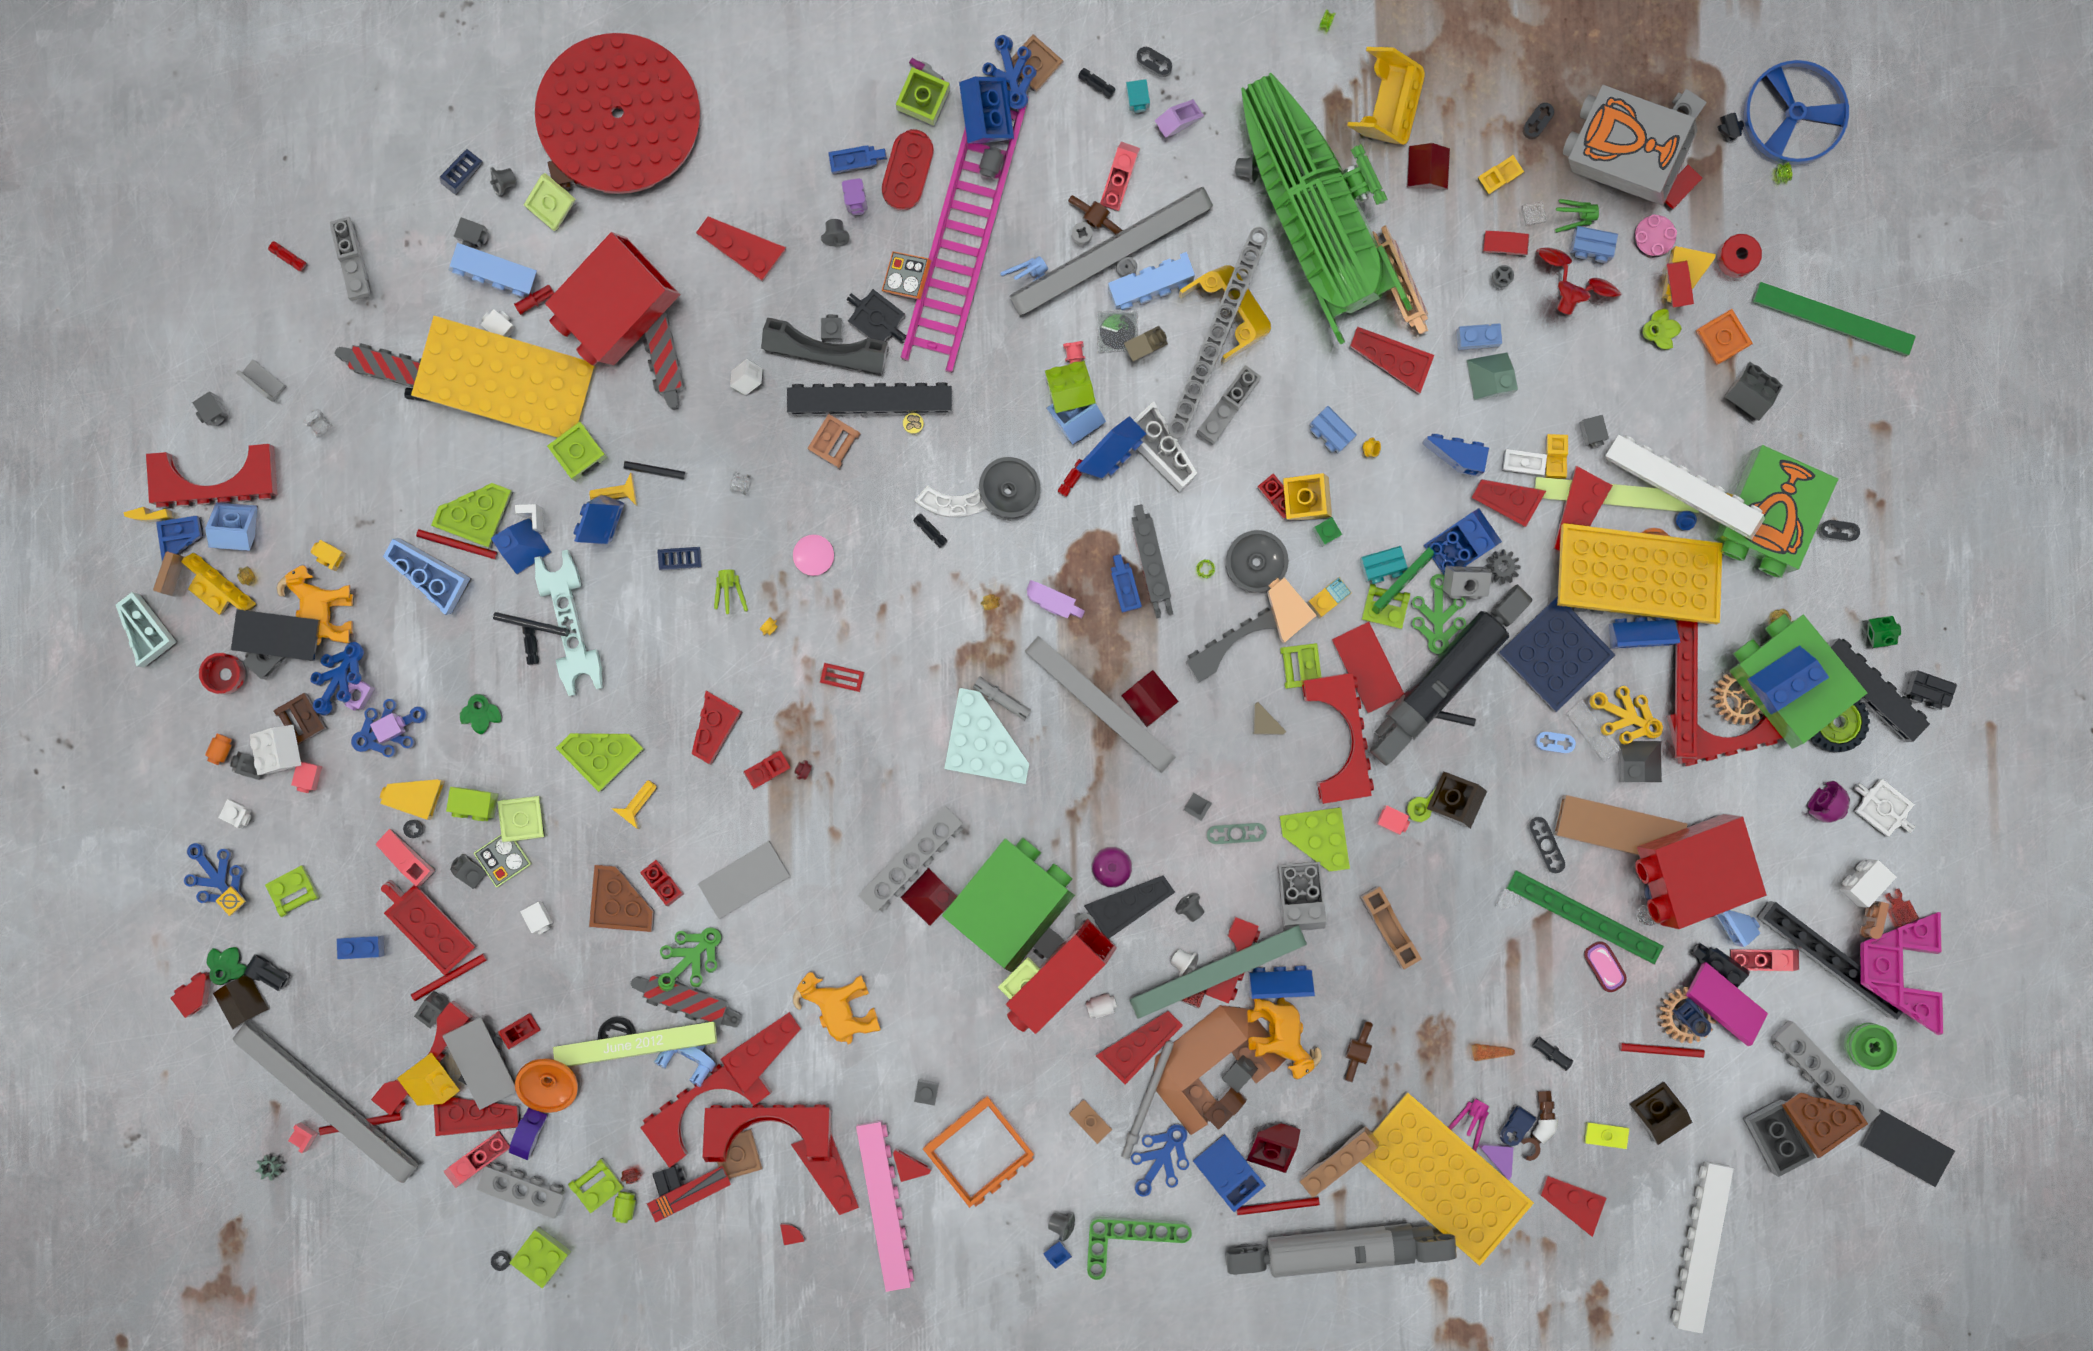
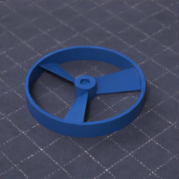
M1803 60L1782 62L1765 71L1750 88L1744 104L1745 128L1753 144L1767 157L1777 162L1791 165L1810 163L1826 155L1838 144L1844 135L1849 120L1848 98L1839 80L1826 68ZM1802 67L1819 73L1834 87L1841 104L1806 107L1802 102H1795L1782 68ZM1767 76L1789 107L1786 110L1784 122L1769 140L1763 144L1756 135L1751 123L1750 102L1756 86L1761 79ZM1802 119L1841 125L1835 141L1824 152L1809 158L1799 159L1782 156L1796 123Z

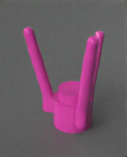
M1474 1099L1473 1103L1468 1102L1466 1108L1448 1127L1452 1130L1470 1110L1469 1115L1474 1118L1467 1131V1136L1471 1135L1477 1121L1480 1120L1473 1146L1475 1152L1479 1145L1485 1120L1489 1114L1487 1112L1489 1106L1477 1099Z

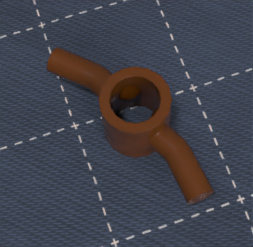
M1070 196L1068 202L1085 212L1082 219L1091 227L1099 230L1104 225L1115 235L1123 231L1107 218L1110 211L1100 203L1093 201L1091 206H1089L1077 197Z
M1365 1022L1358 1040L1353 1038L1350 1040L1345 1058L1351 1059L1345 1081L1353 1083L1358 1064L1366 1065L1372 1045L1366 1042L1373 1027L1371 1022Z

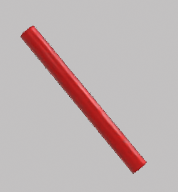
M418 529L416 537L496 560L498 555L497 551Z
M483 953L411 994L412 999L417 1001L487 961L486 956Z
M1621 1043L1620 1051L1698 1058H1704L1705 1051L1702 1049Z
M402 1113L366 1118V1120L373 1126L401 1121ZM332 1125L319 1127L320 1136L339 1132Z
M1319 1197L1242 1206L1236 1211L1238 1216L1319 1206L1320 1202Z

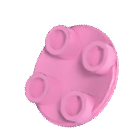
M1653 214L1644 218L1638 224L1635 231V241L1639 249L1645 254L1660 256L1670 251L1674 246L1677 230L1669 219Z
M808 535L801 538L795 545L793 560L796 567L804 574L819 576L831 567L834 560V550L826 538L820 535Z

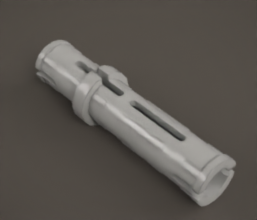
M979 676L973 688L988 696L987 699L994 700L1024 721L1032 710L999 689V686L990 684L981 676Z

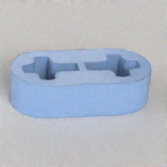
M1541 732L1535 739L1536 746L1544 751L1570 753L1576 746L1574 738L1567 734ZM1546 735L1547 739L1554 740V743L1546 744V747H1544L1540 739ZM1567 738L1571 746L1564 750V746L1557 745V741H1564Z

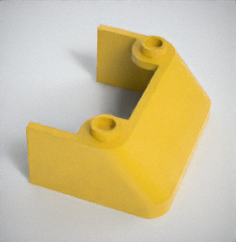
M1367 47L1366 51L1377 58L1374 71L1382 79L1373 116H1364L1361 122H1348L1347 126L1365 137L1404 145L1410 137L1425 77L1424 68L1393 47Z
M1224 265L1205 273L1180 290V299L1200 286L1209 293H1214L1221 288L1225 291L1235 268L1231 265ZM1237 273V278L1240 281H1243L1239 273ZM1247 289L1238 313L1244 320L1235 330V338L1239 345L1222 356L1221 361L1223 364L1266 337L1271 330L1269 319L1249 289ZM1232 290L1228 296L1232 300H1237L1240 297V293Z

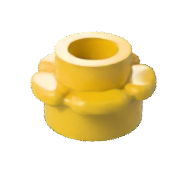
M1371 437L1364 442L1363 452L1366 457H1376L1381 451V443Z
M771 617L767 619L760 627L763 636L766 633L770 636L778 627L775 624L777 620L774 621Z

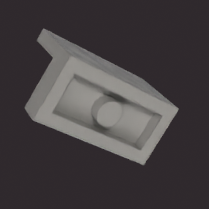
M253 359L243 371L237 370L236 372L237 375L272 402L286 387Z

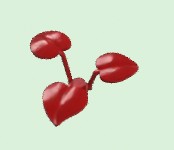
M1545 247L1536 250L1540 257L1549 264L1564 268L1563 281L1558 283L1560 295L1562 296L1557 306L1560 312L1572 314L1577 303L1590 299L1589 290H1594L1595 293L1602 296H1622L1621 292L1612 283L1602 278L1589 279L1588 283L1590 285L1586 289L1568 282L1567 264H1571L1572 259L1559 249Z

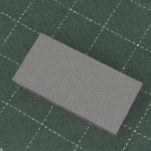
M770 841L698 883L718 919H721L789 878L790 875Z
M481 1016L443 1035L479 1110L516 1092L515 1084Z

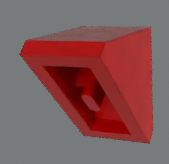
M529 1013L498 1031L507 1048L511 1049L541 1030Z
M897 1148L893 1152L901 1182L930 1174L932 1168Z

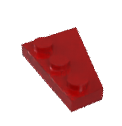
M1481 479L1471 498L1526 527L1546 490Z
M705 691L704 706L701 709V719L696 732L692 754L711 765L742 711L712 693Z
M1547 1175L1540 1195L1593 1237L1607 1198Z

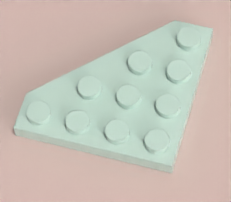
M959 688L944 769L1026 784L1029 763L979 691Z

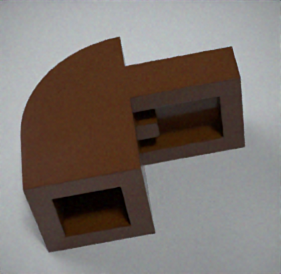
M1230 1086L1203 1114L1218 1130L1247 1101V1098L1240 1091L1237 1093Z

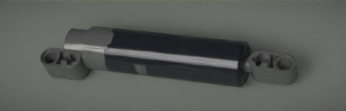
M1518 584L1513 586L1491 610V613L1494 615L1493 617L1485 611H1480L1385 713L1387 718L1374 731L1380 738L1370 749V752L1385 766L1390 764L1412 739L1415 740L1509 638V633L1505 627L1511 625L1533 600Z

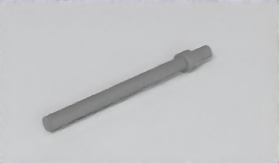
M1170 1041L1165 1043L1132 1130L1128 1132L1125 1139L1127 1143L1121 1155L1125 1159L1130 1158L1134 1145H1137L1140 1138L1138 1136L1174 1046V1043Z

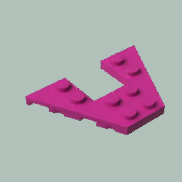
M1937 912L1884 933L1879 939L1872 938L1860 943L1861 984L1935 1034L1941 1035L1943 1034L1942 993L1904 988L1903 949L1933 954L1942 952L1941 912Z

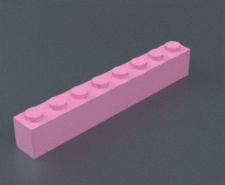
M882 1120L857 1124V1135L885 1290L888 1292L910 1288L911 1282L914 1281L913 1269L908 1268L907 1261L911 1260L909 1248L904 1246V1240H907L905 1227L901 1228L900 1220L903 1219L902 1208L897 1207L896 1199H899L898 1187L893 1185L892 1178H896L894 1165L890 1166L889 1163L892 1152L890 1145L886 1146L885 1137H888L887 1125H883Z

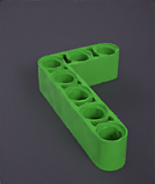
M1095 1217L1089 1225L1088 1275L1094 1280H1100L1105 1276L1108 1239L1186 1243L1191 1239V1228L1186 1222ZM1101 1222L1105 1225V1229L1102 1232H1096L1093 1229V1225ZM1119 1223L1126 1227L1125 1231L1120 1234L1114 1231L1115 1225ZM1144 1225L1146 1232L1138 1235L1134 1231L1136 1226ZM1157 1227H1166L1167 1233L1164 1236H1158L1155 1233ZM1180 1227L1188 1230L1185 1237L1177 1236L1176 1232ZM1100 1243L1104 1249L1100 1253H1095L1092 1250V1246ZM1094 1264H1099L1103 1268L1099 1274L1092 1273L1090 1269Z

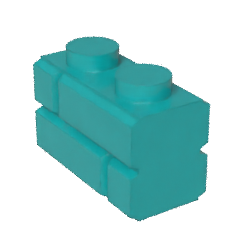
M1401 546L1360 558L1366 582L1372 581V584L1383 582V577L1389 575L1392 576V579L1400 577L1403 571L1408 569Z

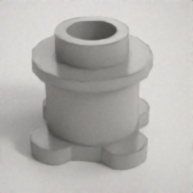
M1077 913L1074 916V931L1087 918L1095 925V920L1090 914Z

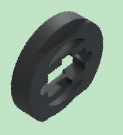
M613 1017L606 1020L600 1026L598 1040L607 1039L608 1035L605 1034V1031H609V1029L627 1033V1035L636 1034V1031L627 1019ZM612 1024H622L627 1029L612 1026Z

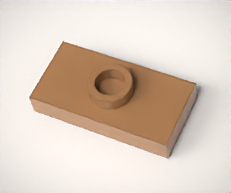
M1084 1099L1069 1112V1115L1097 1144L1112 1131V1128Z

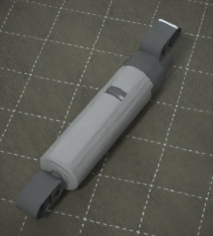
M1410 1223L1271 1237L1267 1240L1268 1252H1265V1248L1262 1246L1232 1248L1225 1252L1227 1272L1229 1274L1263 1272L1269 1264L1271 1275L1274 1278L1415 1264V1259L1418 1262L1429 1263L1449 1261L1457 1258L1454 1235H1434L1432 1226L1411 1227Z

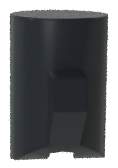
M1736 113L1720 117L1722 125L1717 127L1719 132L1726 137L1727 141H1732L1742 136L1744 122L1743 120L1738 121Z

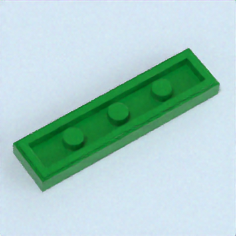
M1430 547L1374 603L1372 611L1376 615L1432 559L1434 551Z

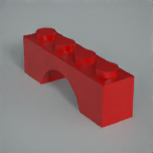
M1234 916L1227 936L1232 940L1236 952L1251 946L1253 942L1256 943L1261 931L1258 930V925ZM1245 972L1206 989L1204 994L1229 1004L1230 1000L1234 1001L1238 991L1235 986L1237 981H1242Z

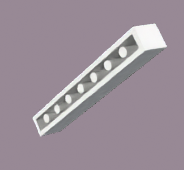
M1627 435L1625 437L1617 436L1606 454L1608 461L1748 539H1753L1765 520L1764 514H1762L1763 511L1754 505H1751V507L1744 504V500L1736 495L1732 497L1725 493L1726 490L1718 485L1713 487L1707 483L1708 480L1700 475L1695 477L1689 474L1690 470L1682 465L1677 467L1671 464L1672 460L1664 455L1659 457L1653 454L1654 451L1646 445L1640 447L1635 444L1636 441Z
M1705 1161L1704 1166L1700 1167L1699 1178H1701L1700 1186H1697L1695 1192L1697 1204L1696 1207H1693L1691 1218L1694 1219L1693 1226L1688 1230L1689 1247L1685 1248L1684 1251L1686 1263L1685 1268H1682L1680 1272L1682 1284L1681 1289H1678L1676 1293L1677 1310H1674L1672 1314V1322H1674V1326L1678 1329L1703 1334L1734 1170L1730 1166Z

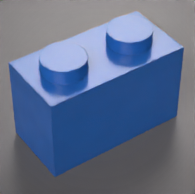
M384 935L336 939L337 959L384 956Z

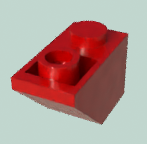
M199 972L191 978L192 982L187 986L183 984L174 990L175 995L170 999L184 1018L191 1017L207 1005L211 983L210 972L203 974Z

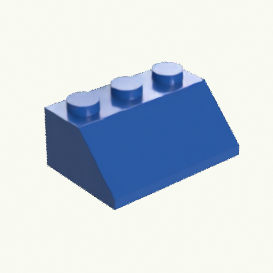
M975 76L959 82L967 143L983 144L1014 139L1006 77Z
M1130 416L1127 417L1097 444L1076 469L1099 478H1103L1107 474L1112 476L1120 468L1118 464L1120 462L1124 463L1130 458L1131 454L1129 452L1132 449L1134 451L1137 450L1144 443L1141 439L1147 433Z
M1647 617L1635 618V622H1627V618L1614 619V623L1609 624L1610 649L1679 644L1680 637L1675 620L1655 617L1656 621H1648Z
M1799 645L1747 680L1769 713L1773 714L1828 679L1829 676L1818 660Z
M1307 965L1294 966V970H1286V966L1273 967L1274 971H1265V967L1253 968L1252 972H1248L1249 997L1251 999L1315 996L1312 970L1307 969Z

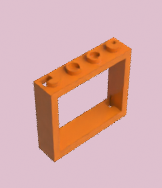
M986 1095L923 1147L924 1152L969 1208L972 1205L976 1207L985 1200L983 1196L988 1192H991V1194L996 1192L1001 1187L1000 1183L1004 1179L1008 1181L1017 1174L1016 1170L1023 1165L1024 1168L1034 1160L1032 1157L1035 1154L989 1095ZM989 1107L1025 1153L975 1194L970 1196L934 1150L985 1108Z

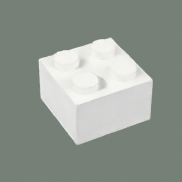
M294 725L273 727L250 734V746L253 750L254 766L257 770V775L281 772L301 766Z
M1862 860L1855 868L1857 871L1852 876L1849 875L1843 880V886L1840 888V891L1858 907L1869 908L1897 877L1879 860Z

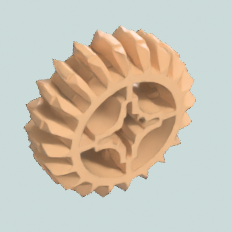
M1731 673V677L1725 674L1723 677L1726 682L1718 681L1722 688L1714 689L1719 695L1713 696V699H1719L1720 702L1715 704V708L1722 707V710L1718 712L1719 715L1727 713L1724 719L1728 721L1732 717V724H1737L1738 720L1740 725H1745L1746 720L1749 724H1752L1753 718L1759 720L1760 715L1758 712L1760 714H1763V712L1741 685L1737 691L1728 690L1737 680ZM1743 692V696L1749 700L1741 701V698L1736 696V694H1742ZM1727 697L1733 700L1734 711L1728 705ZM1747 703L1755 704L1752 711L1747 714H1740Z
M1684 987L1683 994L1680 989H1675L1676 996L1672 993L1668 994L1671 1001L1663 1000L1667 1007H1660L1661 1011H1665V1015H1659V1018L1666 1019L1661 1026H1669L1665 1033L1671 1034L1673 1032L1672 1039L1676 1040L1679 1037V1042L1684 1043L1685 1039H1687V1042L1691 1044L1693 1037L1697 1042L1701 1041V1038L1693 1035L1691 1032H1687V1027L1681 1022L1680 1026L1682 1027L1680 1031L1675 1026L1672 1015H1674L1672 1010L1676 1004L1687 998L1686 993L1689 989ZM1703 1010V1015L1710 1023L1715 1024L1716 1020L1711 1019V1016ZM1699 1021L1701 1024L1696 1031L1701 1033L1704 1031L1705 1025L1702 1021Z

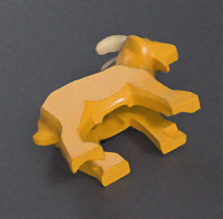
M305 565L290 571L278 582L276 589L279 596L285 597V588L287 586L300 599V610L296 611V617L320 620L317 646L320 645L322 638H329L335 642L350 643L349 634H353V621L345 622L342 626H335L329 622L331 606H353V594H350V585L343 586L337 590H325L307 584L305 580L313 578V576L308 573Z
M808 972L794 992L793 1004L798 1010L802 1008L799 998H804L820 1007L822 1016H819L822 1027H827L829 1034L836 1041L847 1042L849 1045L853 1040L854 1033L866 1034L881 1030L875 1008L870 1009L867 1015L862 1018L853 1017L848 1003L855 998L869 994L862 975L856 977L852 983L843 987L816 988V984L823 981V979L816 978L813 972Z
M1279 998L1277 1004L1269 1000L1253 999L1255 1002L1254 1010H1247L1248 1023L1254 1022L1259 1018L1269 1021L1270 1037H1250L1248 1039L1249 1050L1256 1049L1255 1057H1261L1265 1053H1275L1280 1057L1294 1061L1293 1066H1288V1069L1293 1073L1294 1079H1301L1310 1073L1321 1061V1050L1318 1047L1315 1048V1052L1313 1049H1310L1309 1055L1302 1048L1300 1035L1303 1032V1024L1300 1022V1013L1296 1007L1285 1001V998Z

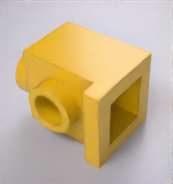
M322 540L319 543L316 542L311 549V553L317 557V562L325 566L330 564L328 568L337 571L346 555L345 552Z

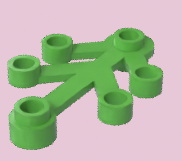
M1436 574L1430 579V587L1434 590V612L1425 604L1423 597L1416 596L1412 600V606L1419 609L1434 624V633L1425 626V621L1422 617H1415L1412 620V627L1418 629L1429 640L1428 647L1431 652L1441 654L1449 645L1448 640L1458 630L1466 626L1465 619L1457 617L1454 619L1453 625L1443 633V624L1458 609L1465 607L1466 600L1462 597L1463 605L1459 607L1456 605L1457 599H1454L1453 604L1443 613V583L1441 586H1438L1435 580L1440 578L1444 583V575ZM1416 599H1420L1422 601L1421 606L1415 605ZM1416 619L1421 620L1422 625L1420 627L1415 626L1414 622ZM1457 620H1462V627L1456 625ZM1436 640L1442 641V647H1436Z
M706 928L701 934H686L684 931H678L675 934V942L677 944L683 945L686 942H699V944L695 948H671L665 945L660 949V956L663 959H670L671 957L685 958L669 973H664L659 977V988L663 991L672 990L675 986V979L691 963L692 975L690 977V984L693 987L701 986L703 979L700 975V954L707 949L705 970L709 973L715 972L717 969L715 947L721 941L719 931L715 928ZM711 934L714 936V939L708 940L707 936ZM679 935H683L685 939L683 941H679L677 937ZM663 950H669L670 954L664 955L662 953ZM708 963H713V964L715 965V967L712 968V969H709V968L707 967V964H708ZM698 977L700 982L694 983L692 981L693 978ZM669 978L671 981L668 984H664L663 979Z

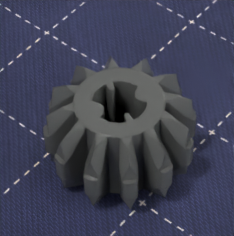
M1505 549L1501 550L1500 555L1497 551L1493 552L1494 558H1487L1492 564L1485 565V568L1491 569L1492 575H1495L1492 582H1497L1499 578L1501 585L1505 584V578L1509 583L1513 582L1512 576H1519L1514 570L1521 569L1520 565L1514 564L1519 561V558L1517 557L1512 560L1513 552H1509L1506 556ZM1502 562L1505 563L1504 566L1507 565V569L1504 572H1501L1502 569L1498 568V565L1502 564Z

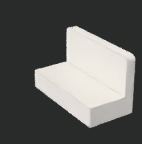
M536 504L515 505L516 514L521 517H532L533 530L539 533L544 532L543 508Z

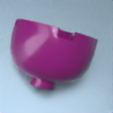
M1836 781L1825 783L1827 787L1823 790L1819 787L1808 802V807L1810 808L1808 812L1819 821L1825 823L1836 822L1843 819L1848 813L1849 795L1844 787Z
M1106 847L1100 850L1094 856L1091 864L1095 880L1108 888H1116L1125 884L1132 873V861L1129 855L1117 847Z

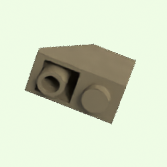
M1157 326L1125 342L1124 345L1132 361H1135L1168 343L1165 332L1160 326Z

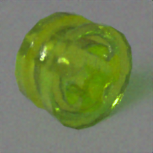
M1326 9L1319 26H1325L1329 30L1336 13H1329V10Z
M1786 162L1785 165H1777V176L1780 182H1784L1785 179L1788 181L1792 180V168L1789 162Z
M1204 559L1197 565V573L1202 578H1210L1215 572L1214 563L1210 560ZM1204 563L1212 567V570H1209L1207 575H1204V572H1200V568L1203 567Z

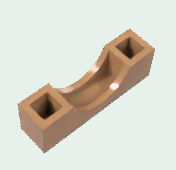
M1377 886L1361 895L1363 903L1401 969H1406L1422 960L1414 944L1399 923L1381 887Z
M1365 1126L1333 1155L1323 1162L1317 1163L1301 1176L1300 1183L1311 1197L1314 1198L1376 1150L1379 1141Z

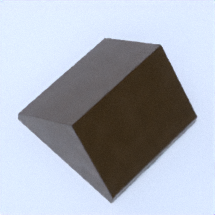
M247 975L225 984L213 993L232 1030L270 1009L254 979Z

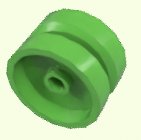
M1860 1023L1853 1026L1847 1032L1844 1040V1050L1848 1059L1855 1065L1869 1070H1880L1889 1066L1894 1060L1897 1053V1042L1893 1033L1886 1027L1874 1023Z

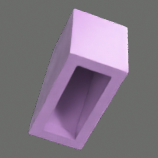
M1194 99L1170 107L1155 122L1166 138L1184 130L1203 118L1204 115Z

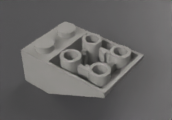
M1320 862L1279 865L1284 931L1297 925L1300 926L1301 930L1324 929L1326 926V913Z

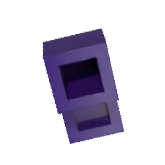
M528 1107L523 1119L520 1120L515 1130L509 1153L525 1160L529 1159L536 1146L538 1135L547 1120L546 1114Z

